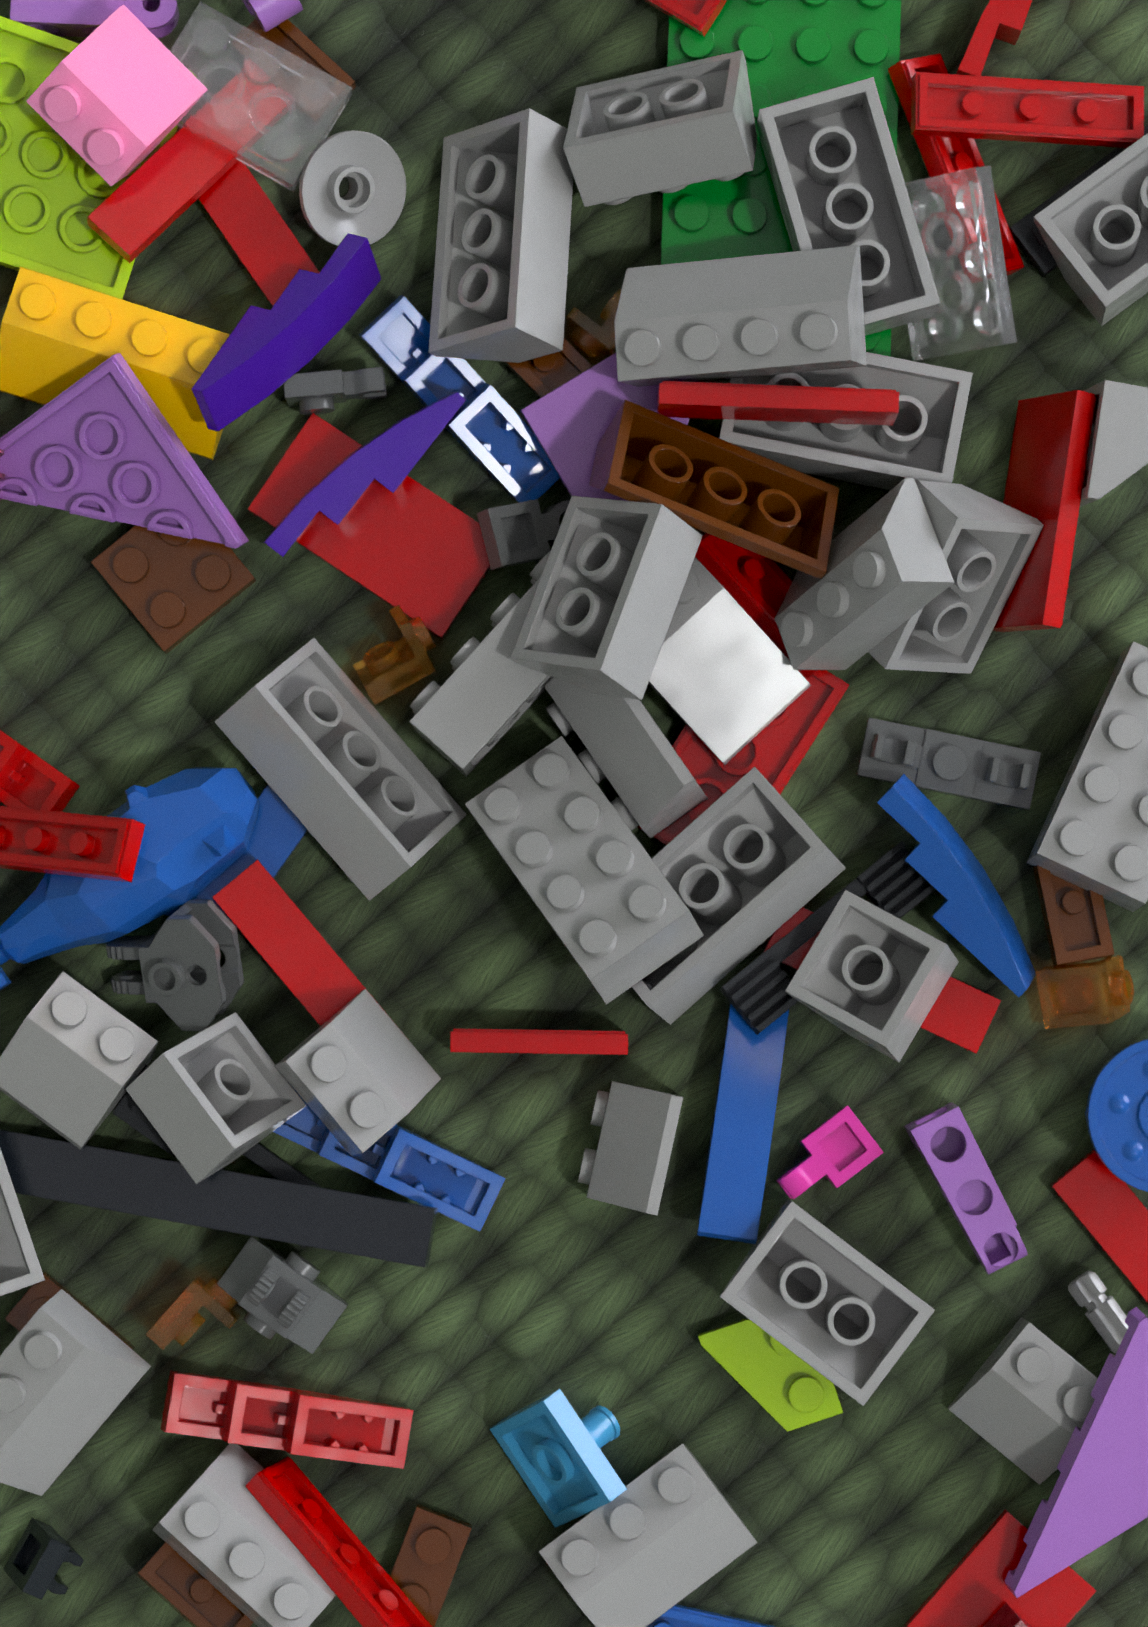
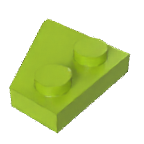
M745 1318L697 1334L701 1346L787 1432L843 1413L834 1383L750 1319Z

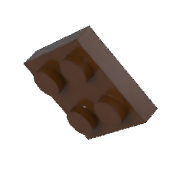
M136 525L91 561L166 654L257 581L232 549L226 547L225 544L150 531L145 527Z

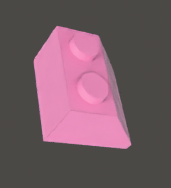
M123 4L59 63L26 102L110 186H113L134 171L208 89Z

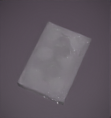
M201 1L170 50L208 89L178 122L177 126L186 129L294 192L300 182L303 168L311 153L326 139L350 100L352 87Z
M991 166L974 167L905 183L940 300V305L933 317L907 324L913 361L1017 343Z

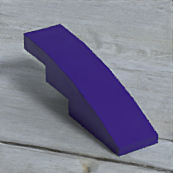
M347 233L319 274L299 269L271 310L252 305L249 307L192 388L208 429L220 431L266 399L311 361L352 318L381 280L368 238Z
M453 392L400 419L359 447L298 501L267 536L264 543L283 557L319 511L339 525L374 478L394 493L466 399L457 392Z

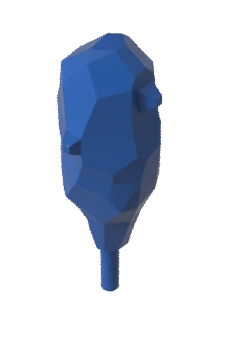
M195 767L184 769L148 787L133 785L126 789L127 802L107 816L134 819L145 824L132 883L46 873L36 890L0 926V965L8 960L26 964L78 946L107 943L130 933L162 915L171 916L180 908L179 906L197 896L246 851L259 812V801L253 788L237 768Z

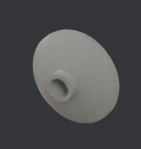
M356 130L339 132L322 141L308 157L300 178V204L307 223L319 237L336 246L340 245L347 233L368 238L370 245L383 238L399 219L406 198L405 172L394 149L382 138L372 133ZM346 177L349 181V191L341 198L339 186L342 179Z

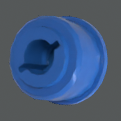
M1148 1039L1125 1047L1103 1066L1089 1089L1085 1112L1090 1141L1100 1160L1118 1179L1145 1192H1148Z

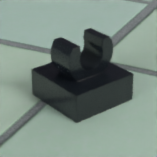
M31 1518L3 1570L22 1592L42 1600L47 1589L54 1594H66L68 1590L67 1585L55 1576L63 1562H70L75 1566L81 1567L84 1560L52 1526Z

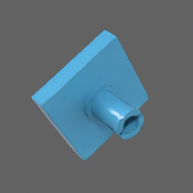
M558 1389L505 1417L490 1428V1431L555 1528L610 1503L627 1490L600 1449L620 1435L619 1423L612 1412L606 1407L598 1405L580 1419L562 1391Z

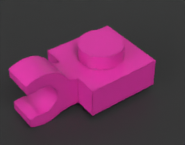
M847 1105L799 1141L810 1156L795 1165L776 1181L789 1199H795L824 1176H826L834 1188H838L884 1152Z

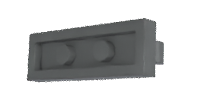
M868 718L856 776L894 784L905 774L918 789L1028 811L1031 806L1041 752Z

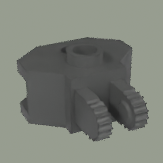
M211 899L187 901L168 917L162 927L153 935L122 936L106 943L108 958L140 960L141 966L140 971L127 970L112 976V991L117 994L145 995L146 1003H157L182 1031H203L208 1028L217 1014H223L244 984L237 927ZM220 950L226 958L224 965H220Z
M254 1236L250 1237L217 1283L218 1286L238 1302V1305L248 1311L243 1320L254 1330L270 1340L278 1333L312 1354L349 1305L326 1284L317 1279L321 1271L308 1260L294 1251H291L287 1257L273 1246Z

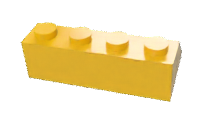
M20 267L1 322L0 391L45 406L112 355L121 353L187 451L213 460L223 429L220 431L208 429L192 388L230 334Z

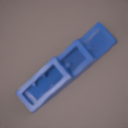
M400 295L359 334L362 340L424 406L453 392H457L466 399L445 428L517 503L538 499L560 478L530 427L492 385L487 384L465 359L436 357L428 353L430 324L405 296Z
M903 774L877 803L919 842L906 857L905 861L946 898L932 917L1014 994L1020 997L1028 989L1036 972L1013 918L983 866L947 818Z
M730 1003L714 1118L711 1126L697 1231L698 1236L756 1244L789 1010L756 1035Z
M303 1099L302 1101L306 1106L273 1131L424 1206L438 1208L439 1213L479 1232L506 1179L398 1125L393 1126L364 1153L351 1156Z

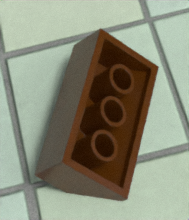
M624 400L598 442L589 482L590 486L627 501L662 504L695 529L813 577L823 578L828 565L839 494L838 487L633 402Z

